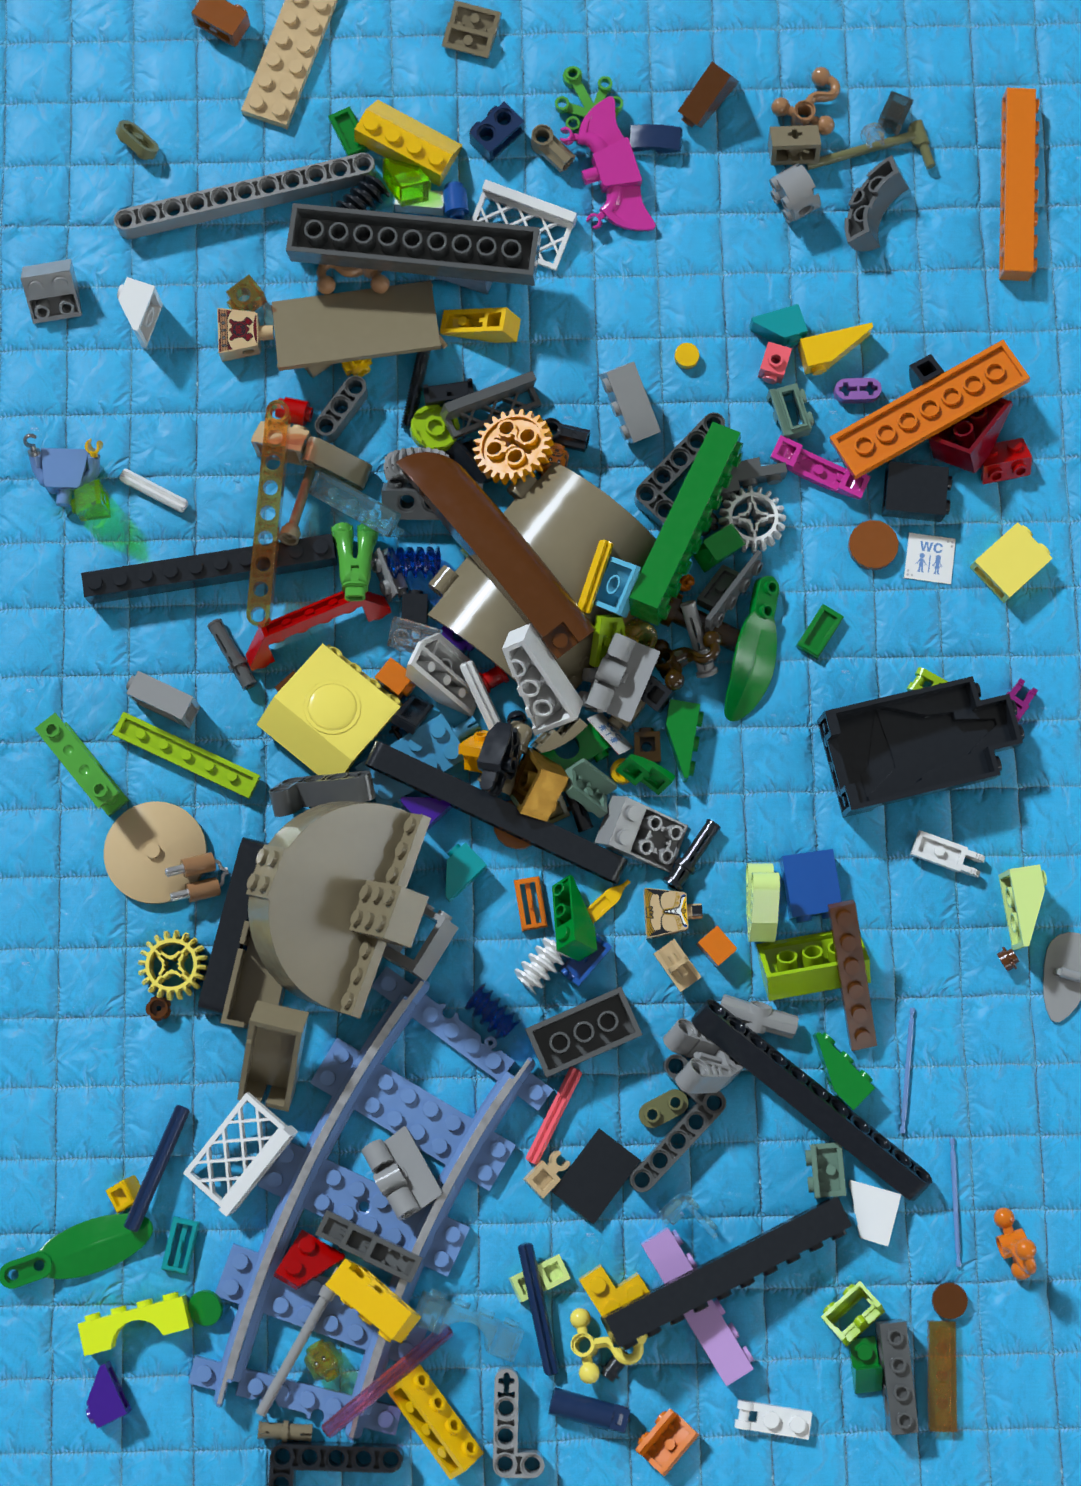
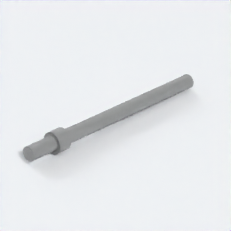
M323 1284L318 1293L320 1295L318 1301L256 1410V1413L263 1417L266 1416L329 1301L332 1302L336 1296V1293L325 1284Z

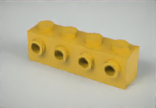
M421 1365L406 1373L386 1390L450 1480L465 1472L484 1454L477 1441L466 1429L461 1419L456 1415L444 1395L441 1394Z

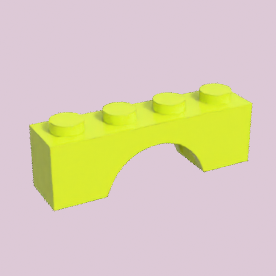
M177 1291L162 1295L163 1301L153 1303L152 1298L136 1302L137 1307L127 1310L126 1305L110 1309V1315L101 1317L100 1312L84 1316L85 1321L77 1324L84 1356L116 1347L117 1337L121 1329L130 1321L143 1320L150 1322L160 1330L162 1335L191 1328L193 1322L188 1310L187 1295L179 1296Z

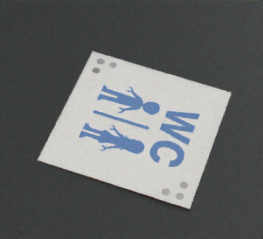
M909 533L904 578L951 584L956 539Z
M603 713L586 718L618 755L633 748L624 736L608 723V719Z

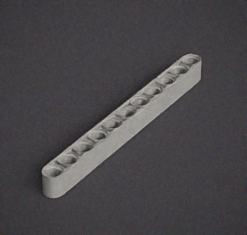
M359 153L119 210L114 216V223L123 238L134 239L355 187L358 182H365L364 177L366 175L376 176L374 159L367 153ZM362 166L370 167L366 171L359 170ZM340 171L346 172V174L343 176L335 175L337 172ZM315 177L322 178V180L319 182L312 181V179ZM293 182L298 183L294 188L288 187ZM268 188L275 189L272 193H265V190ZM244 194H251L247 199L241 198ZM221 199L227 200L224 204H217ZM204 205L202 209L194 210L195 206ZM174 210L180 211L175 216L170 215V213ZM156 216L153 221H146L148 217ZM125 222H132L130 226L122 227Z

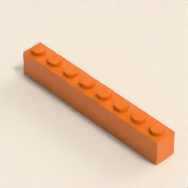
M1007 87L1002 97L999 280L1028 281L1037 270L1038 261L1037 258H1034V250L1037 248L1038 236L1034 235V227L1037 226L1038 212H1034V206L1038 201V189H1035V181L1038 179L1039 168L1035 166V159L1038 157L1039 144L1035 143V136L1039 132V121H1036V113L1039 111L1040 101L1039 98H1036V89Z

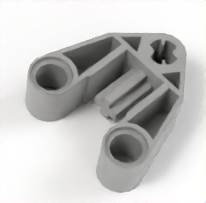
M679 1019L663 1037V1042L669 1050L692 1058L675 1078L679 1088L686 1093H717L727 1086L744 1068L698 1031L692 1022L686 1019Z

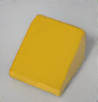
M135 1175L105 1190L117 1214L133 1205L141 1186Z

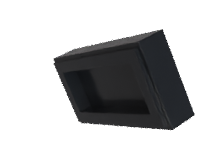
M412 694L395 713L391 723L413 735L431 714L434 705Z

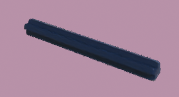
M176 1105L124 1223V1227L128 1230L137 1232L142 1224L190 1110L184 1106Z
M523 1243L518 1246L543 1370L547 1376L559 1373V1365L535 1251L532 1243Z

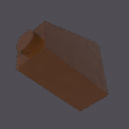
M711 62L678 110L683 115L681 120L691 128L695 124L702 128L737 86L739 81L717 64Z

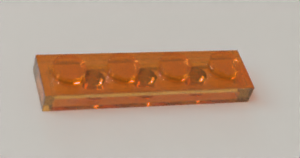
M927 1320L928 1430L930 1432H957L956 1322Z

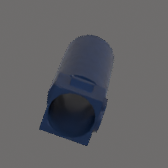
M555 1387L548 1414L623 1434L626 1430L630 1410L622 1405Z

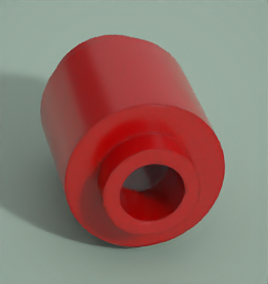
M290 397L279 398L276 404L275 417L280 418L283 422L305 426L307 422L312 420L313 408L310 407V402Z

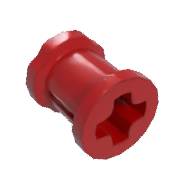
M496 664L495 667L485 673H479L488 694L491 693L492 688L503 682H509L506 673Z

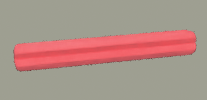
M574 1067L569 1068L526 1156L527 1161L535 1165L539 1163L581 1078L582 1072Z

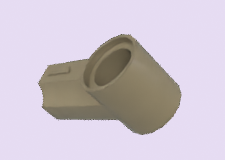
M541 124L532 130V150L542 155L560 173L565 171L574 161L575 155L553 135V131L549 126ZM545 137L548 141L542 143L537 141V138Z

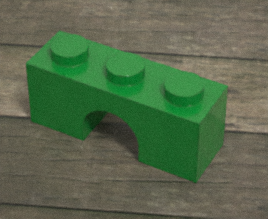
M589 723L574 737L579 751L573 758H561L554 749L541 753L560 765L565 771L583 758L588 762L595 760L598 763L609 756L608 751L611 750V746Z

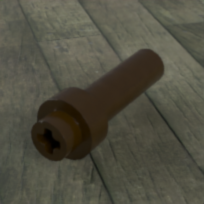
M678 593L676 598H671L669 602L671 609L666 620L661 619L660 624L669 627L671 622L687 629L683 612L680 608L684 595ZM698 610L705 634V620L708 614ZM722 622L713 631H717L722 636L721 646L735 652L741 630Z

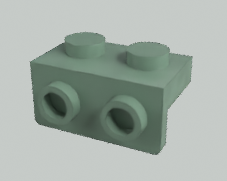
M584 758L566 769L565 772L569 777L568 785L565 788L567 795L571 799L578 801L588 812H592L599 818L608 814L606 795L617 789V784Z
M837 1142L810 1144V1150H805L806 1166H812V1177H807L809 1193H814V1198L846 1196L842 1146Z

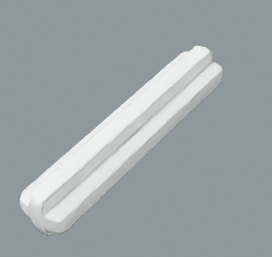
M124 469L120 474L119 479L122 483L180 513L186 510L188 501L128 469Z
M467 661L460 665V669L490 730L497 722H501V719L474 662Z

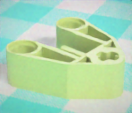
M747 863L748 942H775L780 875L779 873H774L773 863Z

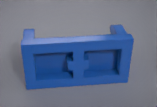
M597 933L596 952L580 961L570 957L558 970L577 988L612 949V946L604 942Z

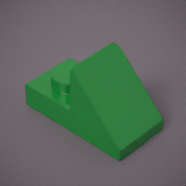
M733 523L703 540L704 543L701 544L698 553H693L692 555L705 573L746 545Z
M857 1337L848 1345L854 1393L882 1391V1366L878 1360L876 1337Z

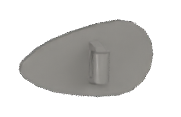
M1067 932L1056 936L1046 950L1043 966V999L1048 1016L1053 1022L1064 1020L1081 1001V934Z

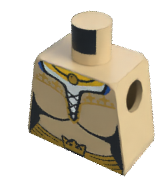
M644 888L643 890L646 939L687 931L688 919L703 918L702 904H687L685 892Z

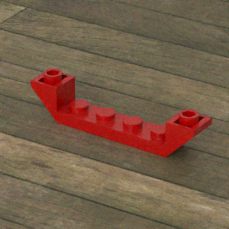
M341 591L260 625L246 653L251 671L265 668L270 663L275 662L269 647L270 644L280 643L287 637L297 633H304L313 626L328 623L333 618L351 613L361 606L368 622L384 618L387 614L392 613L386 598L368 591L365 593V600L347 601L345 600V593Z

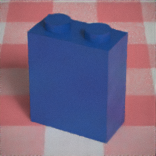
M833 849L782 856L779 861L789 920L796 919L797 923L812 921L811 916L821 915L822 919H829L827 905L842 902Z

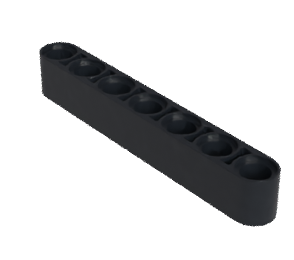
M245 837L241 840L198 1002L199 1011L220 1016L223 1014L238 948L243 949L244 946L239 943L244 921H249V895L246 894L248 889L247 881L256 868L258 852L263 848L264 844L268 845L266 842Z

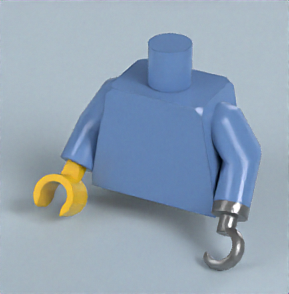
M25 435L23 443L26 447L30 448L28 456L32 471L39 484L45 487L49 493L57 494V506L71 507L72 495L85 494L86 488H89L100 474V455L98 452L103 448V442L101 440L97 441V449H95L91 445L92 439L90 438L85 443V449L41 448L40 452V449L36 448L35 444H30L26 440L30 437L36 439V435Z

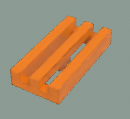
M539 876L514 880L522 932L547 928ZM534 882L541 917L540 923H536L530 883ZM525 884L531 924L526 925L520 885Z

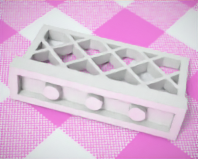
M485 179L482 193L471 221L488 222L489 219L501 214L505 224H508L504 212L511 209L517 210L521 216V219L510 223L511 225L524 223L525 226H528L527 220L534 217L541 219L544 227L540 228V233L546 231L551 243L540 247L538 265L557 271L572 229L575 227L577 213ZM485 200L496 202L499 210L486 216L482 209ZM480 213H482L483 218L478 219ZM557 225L566 228L564 236L554 241L549 229ZM561 243L559 249H557L556 245ZM554 247L557 254L554 263L543 260L540 252Z
M247 1092L183 1174L220 1206L219 1211L227 1217L236 1212L297 1135L298 1131L292 1125L287 1126L250 1092ZM247 1102L255 1107L256 1118L244 1119L243 1107ZM262 1121H271L278 1127L272 1136H263ZM257 1122L258 1137L246 1138L244 1123ZM239 1123L240 1138L228 1139L227 1127L230 1124ZM246 1141L259 1142V1153L257 1156H247ZM241 1142L242 1157L230 1158L228 1143ZM223 1143L224 1158L212 1159L211 1147L214 1144ZM243 1161L244 1172L241 1176L231 1175L230 1162ZM225 1162L226 1177L214 1178L213 1163ZM207 1163L208 1178L201 1179L193 1170L198 1164ZM227 1181L228 1192L223 1198L215 1192V1182Z

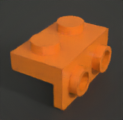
M671 1408L668 1411H663L657 1417L656 1425L650 1432H646L640 1437L638 1447L635 1449L638 1454L643 1456L664 1477L700 1435Z

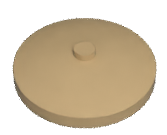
M160 801L142 803L124 812L110 828L104 844L105 868L113 884L126 896L146 904L172 902L170 893L185 890V884L199 881L202 874L187 878L183 876V873L167 877L165 869L181 865V859L208 853L207 841L196 819L179 806Z

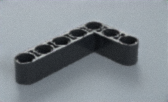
M288 1440L287 1443H282L281 1441L270 1454L268 1486H277L276 1478L281 1476L288 1480L289 1486H296V1470L394 1473L401 1467L404 1453L401 1447L396 1444ZM281 1448L287 1449L290 1453V1460L286 1462L279 1460L277 1450ZM307 1449L314 1450L318 1457L317 1461L312 1463L306 1461L304 1451ZM332 1451H341L344 1454V1461L342 1463L333 1462L330 1456ZM360 1451H367L370 1453L372 1460L368 1464H362L357 1459V1454ZM387 1452L397 1454L399 1461L395 1465H389L385 1462L384 1455Z

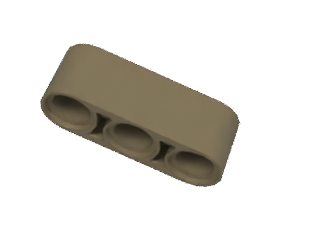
M317 437L308 438L300 459L306 466L360 491L364 490L373 468L371 464Z

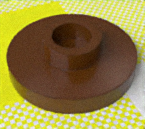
M942 1283L936 1287L932 1294V1306L935 1312L943 1318H958L967 1308V1295L963 1288L955 1283Z

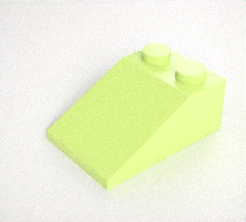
M1040 865L1013 868L998 875L1013 950L1030 945L1045 892L1044 886L1047 885L1046 873L1044 870L1041 871Z

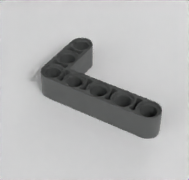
M713 412L706 415L637 487L634 499L635 505L659 528L662 529L666 518L661 517L658 511L667 509L670 512L674 503L666 494L690 470L700 449L692 447L690 442L696 440L703 443L709 430L707 425L712 422L725 426V420L719 413ZM675 458H682L686 464L678 466L673 460ZM665 475L668 477L669 482L660 483L657 477ZM646 492L651 494L653 498L650 501H644L640 498V494Z
M674 1054L665 1059L663 1070L677 1085L675 1081L677 1074L669 1070V1062L672 1059H678L682 1063L683 1069L689 1061L679 1054ZM720 1091L717 1093H686L696 1104L633 1170L629 1177V1182L633 1189L638 1192L650 1190L724 1111L726 1099ZM711 1095L717 1096L720 1100V1106L715 1111L707 1107V1099ZM694 1114L702 1118V1126L697 1130L689 1126V1118ZM677 1133L681 1134L685 1140L683 1147L680 1149L673 1148L670 1142L672 1136ZM657 1153H663L666 1156L667 1162L662 1168H656L653 1165L652 1160ZM644 1172L648 1175L649 1181L645 1187L636 1186L634 1182L636 1174Z

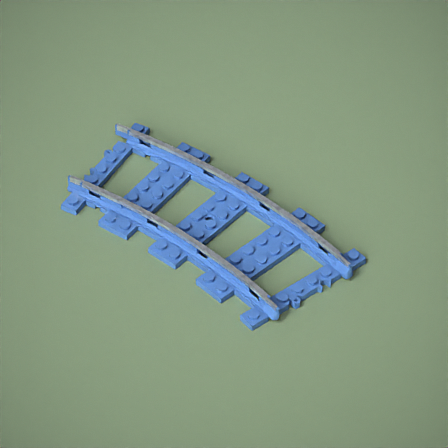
M385 967L373 983L372 988L392 1003L360 1051L341 1039L336 1038L310 1082L331 1095L332 1098L317 1123L307 1145L303 1148L290 1142L258 1183V1187L281 1197L259 1252L235 1243L232 1245L215 1292L220 1298L239 1304L222 1362L196 1355L188 1381L189 1384L216 1390L214 1396L216 1407L223 1406L228 1384L233 1381L239 1382L236 1396L252 1400L262 1396L259 1400V1404L261 1403L276 1375L249 1369L247 1366L263 1314L303 1327L320 1297L318 1293L323 1284H326L330 1279L320 1275L317 1278H312L307 1284L295 1290L274 1277L275 1271L284 1259L304 1209L321 1217H324L326 1210L332 1211L422 1257L423 1259L411 1283L393 1275L388 1286L389 1289L409 1305L424 1266L448 1277L469 1232V1226L447 1216L466 1179L468 1178L490 1191L516 1145L494 1132L515 1098L519 1096L539 1111L554 1090L531 1073L535 1067V1061L531 1057L527 1059L514 1077L508 1071L516 1061L502 1051H492L497 1046V1040L494 1037H487L483 1044L481 1043V1036L459 1020L458 1013H455L452 1018H445L443 1010L446 1004H437L425 995L430 988L427 980L424 981L418 977L413 984H410L389 967ZM412 1018L497 1080L473 1119L382 1065L387 1054ZM493 1041V1045H489L488 1042ZM356 1110L394 1134L406 1126L420 1150L445 1164L437 1180L442 1195L404 1220H398L386 1196H383L376 1182L328 1160L353 1111ZM363 1201L369 1204V1209L366 1212L361 1211L359 1208L360 1203ZM336 1294L333 1301H329L313 1331L365 1350L353 1393L348 1394L286 1378L275 1401L280 1407L304 1412L308 1419L312 1417L314 1410L320 1409L324 1413V1423L330 1419L347 1423L345 1434L348 1440L351 1441L354 1438L358 1439L361 1437L363 1428L396 1435L401 1410L396 1405L377 1401L389 1359L413 1368L415 1367L432 1315L412 1308L421 1316L420 1320L402 1343L394 1340L388 1342L378 1334L380 1329L374 1324L370 1326L359 1317L360 1313L354 1308L351 1309L340 1300L341 1297Z

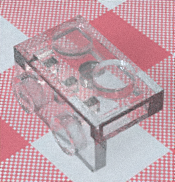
M394 616L387 646L393 647L398 651L413 653L419 641L436 633L442 634L443 630Z

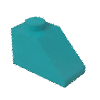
M799 304L752 317L749 325L750 331L782 346L788 344L789 346L798 345L800 339L805 338L808 331Z
M466 842L462 846L457 844L448 853L450 857L447 859L445 897L449 902L487 868L486 863Z

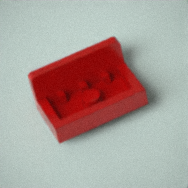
M1023 437L994 444L989 457L980 467L983 484L1029 476L1031 474L1032 455Z

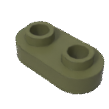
M121 120L115 130L119 140L128 145L140 159H154L159 150L158 144L136 124L127 120Z
M669 1090L643 1104L639 1110V1120L646 1127H658L683 1114L688 1107V1098L680 1090ZM674 1097L680 1100V1105L677 1108L672 1107L670 1104L671 1099ZM651 1109L657 1112V1117L654 1120H650L647 1116L648 1111Z

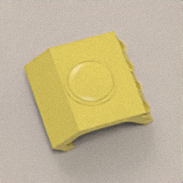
M322 643L273 697L256 725L317 775L346 773L367 746L391 722L393 716L403 704L397 696L390 694L381 687V684L376 679L370 678L365 674L359 665L344 657L338 648L332 647L330 644L325 646Z

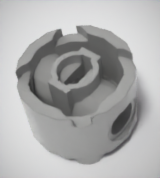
M797 163L769 180L773 189L770 191L771 197L775 204L781 203L784 208L782 214L788 223L796 221L821 207L819 194L814 195L813 189L816 186L803 165Z

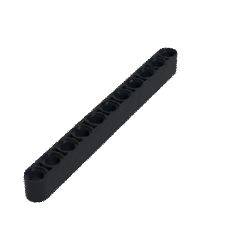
M375 741L365 762L367 767L438 801L444 800L450 803L452 808L611 883L618 884L628 863V860L555 824L520 814L515 805L496 796H490L487 792L382 742Z
M708 999L692 1017V1024L698 1031L905 1198L915 1201L932 1183L930 1174L718 1002Z

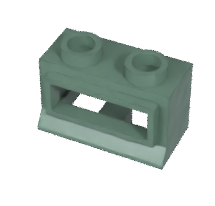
M797 383L777 389H770L766 398L768 402L772 401L775 409L773 418L775 423L779 422L782 431L781 435L791 440L810 435L811 426H814V418L811 411L806 412L804 403H807L804 389H799ZM792 394L802 424L792 425L784 396Z

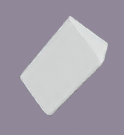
M398 187L394 204L395 212L444 216L443 191Z

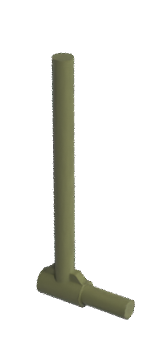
M916 120L910 124L907 133L820 157L819 164H805L807 170H811L907 142H911L912 145L920 149L926 169L933 168L935 162L929 147L930 142L923 121Z

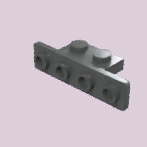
M757 550L740 573L722 565L697 597L696 605L710 611L705 620V632L713 631L715 627L718 628L722 624L725 613L734 608L740 593H745L753 576L759 575L763 568L761 551Z

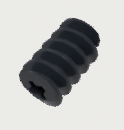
M366 175L364 177L365 182L360 181L357 183V188H351L350 195L345 194L343 201L338 200L336 202V207L367 210V207L375 210L374 201L376 200L382 204L381 195L383 194L389 198L390 193L377 177Z

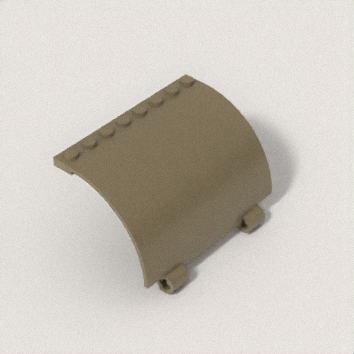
M553 462L539 480L528 474L525 483L521 478H518L516 485L511 483L506 489L515 500L506 509L504 515L530 544L577 605L600 540H607L613 543L610 556L641 567V573L656 538L614 499L580 475ZM470 555L455 572L446 565H443L428 584L429 588L441 597L428 616L463 638L516 681L515 677H512L502 648L510 631L527 624ZM593 605L591 613H584L593 626H595L596 615H617L596 605ZM630 611L627 615V618L622 617L625 628L627 627L626 625L630 623L632 619L635 617L630 615ZM594 631L556 660L575 690L582 683L583 669L594 668V666L589 665Z

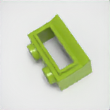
M859 1281L856 1285L851 1284L843 1292V1297L836 1303L831 1302L823 1310L824 1314L821 1318L847 1347L877 1320L885 1310L882 1304ZM864 1297L871 1306L864 1313L857 1316L854 1322L841 1332L835 1323Z

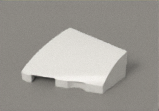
M849 1180L848 1185L852 1194L853 1210L857 1219L859 1238L888 1246L901 1194Z

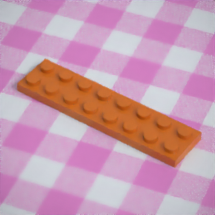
M1001 340L829 437L830 442L856 480L1030 382V377L1005 341Z

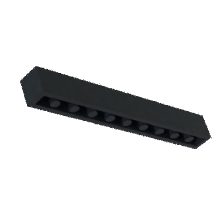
M332 534L300 538L296 545H286L282 542L268 543L83 572L81 576L85 599L90 604L337 566L338 562Z
M838 1196L831 1197L601 1316L600 1319L614 1348L622 1347L623 1350H627L638 1344L637 1338L645 1334L647 1338L652 1337L662 1331L660 1326L668 1322L674 1325L685 1319V1313L691 1310L697 1313L709 1306L707 1302L715 1297L718 1301L730 1296L732 1294L731 1289L740 1285L742 1289L753 1284L755 1276L761 1273L764 1276L770 1275L778 1270V1264L784 1261L787 1264L793 1263L801 1258L799 1253L807 1249L809 1252H813L824 1246L822 1241L830 1237L833 1241L846 1235L845 1229L851 1227L852 1224Z

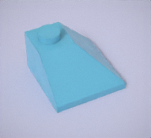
M610 556L594 605L627 618L630 611L629 596L640 575L641 567Z

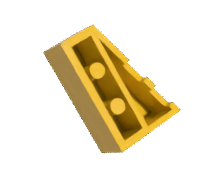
M346 1258L325 1284L341 1297L340 1300L345 1305L360 1313L359 1317L370 1326L374 1324L380 1329L378 1334L388 1342L394 1340L402 1343L421 1318L415 1310L367 1268Z

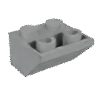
M72 259L22 267L21 281L33 324L82 316L78 283Z

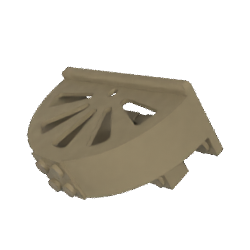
M335 801L315 806L297 815L275 834L268 845L264 844L257 854V865L254 873L250 875L247 881L248 889L246 894L249 895V927L255 949L262 963L281 986L307 1002L360 1019L386 944L390 943L411 948L429 897L408 889L407 885L431 821L430 817L423 814L409 813L402 809L379 803Z

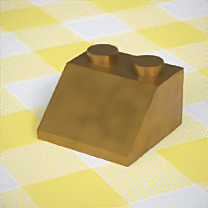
M528 747L527 754L523 755L518 765L514 788L509 796L520 814L547 822L550 815L556 810L557 801L561 793L565 791L569 777L560 765Z

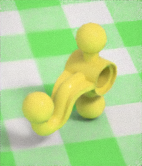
M584 1308L575 1309L570 1315V1322L577 1329V1334L571 1340V1349L575 1355L582 1359V1366L579 1369L580 1379L586 1384H592L598 1380L600 1371L598 1366L593 1363L592 1358L600 1348H609L619 1363L624 1365L637 1363L644 1353V1343L647 1339L646 1334L637 1338L638 1344L633 1346V1352L626 1354L621 1347L614 1348L609 1337L594 1338L588 1334L587 1326L591 1319L589 1312ZM583 1339H589L591 1343L590 1349L585 1353H581L579 1350L580 1342Z

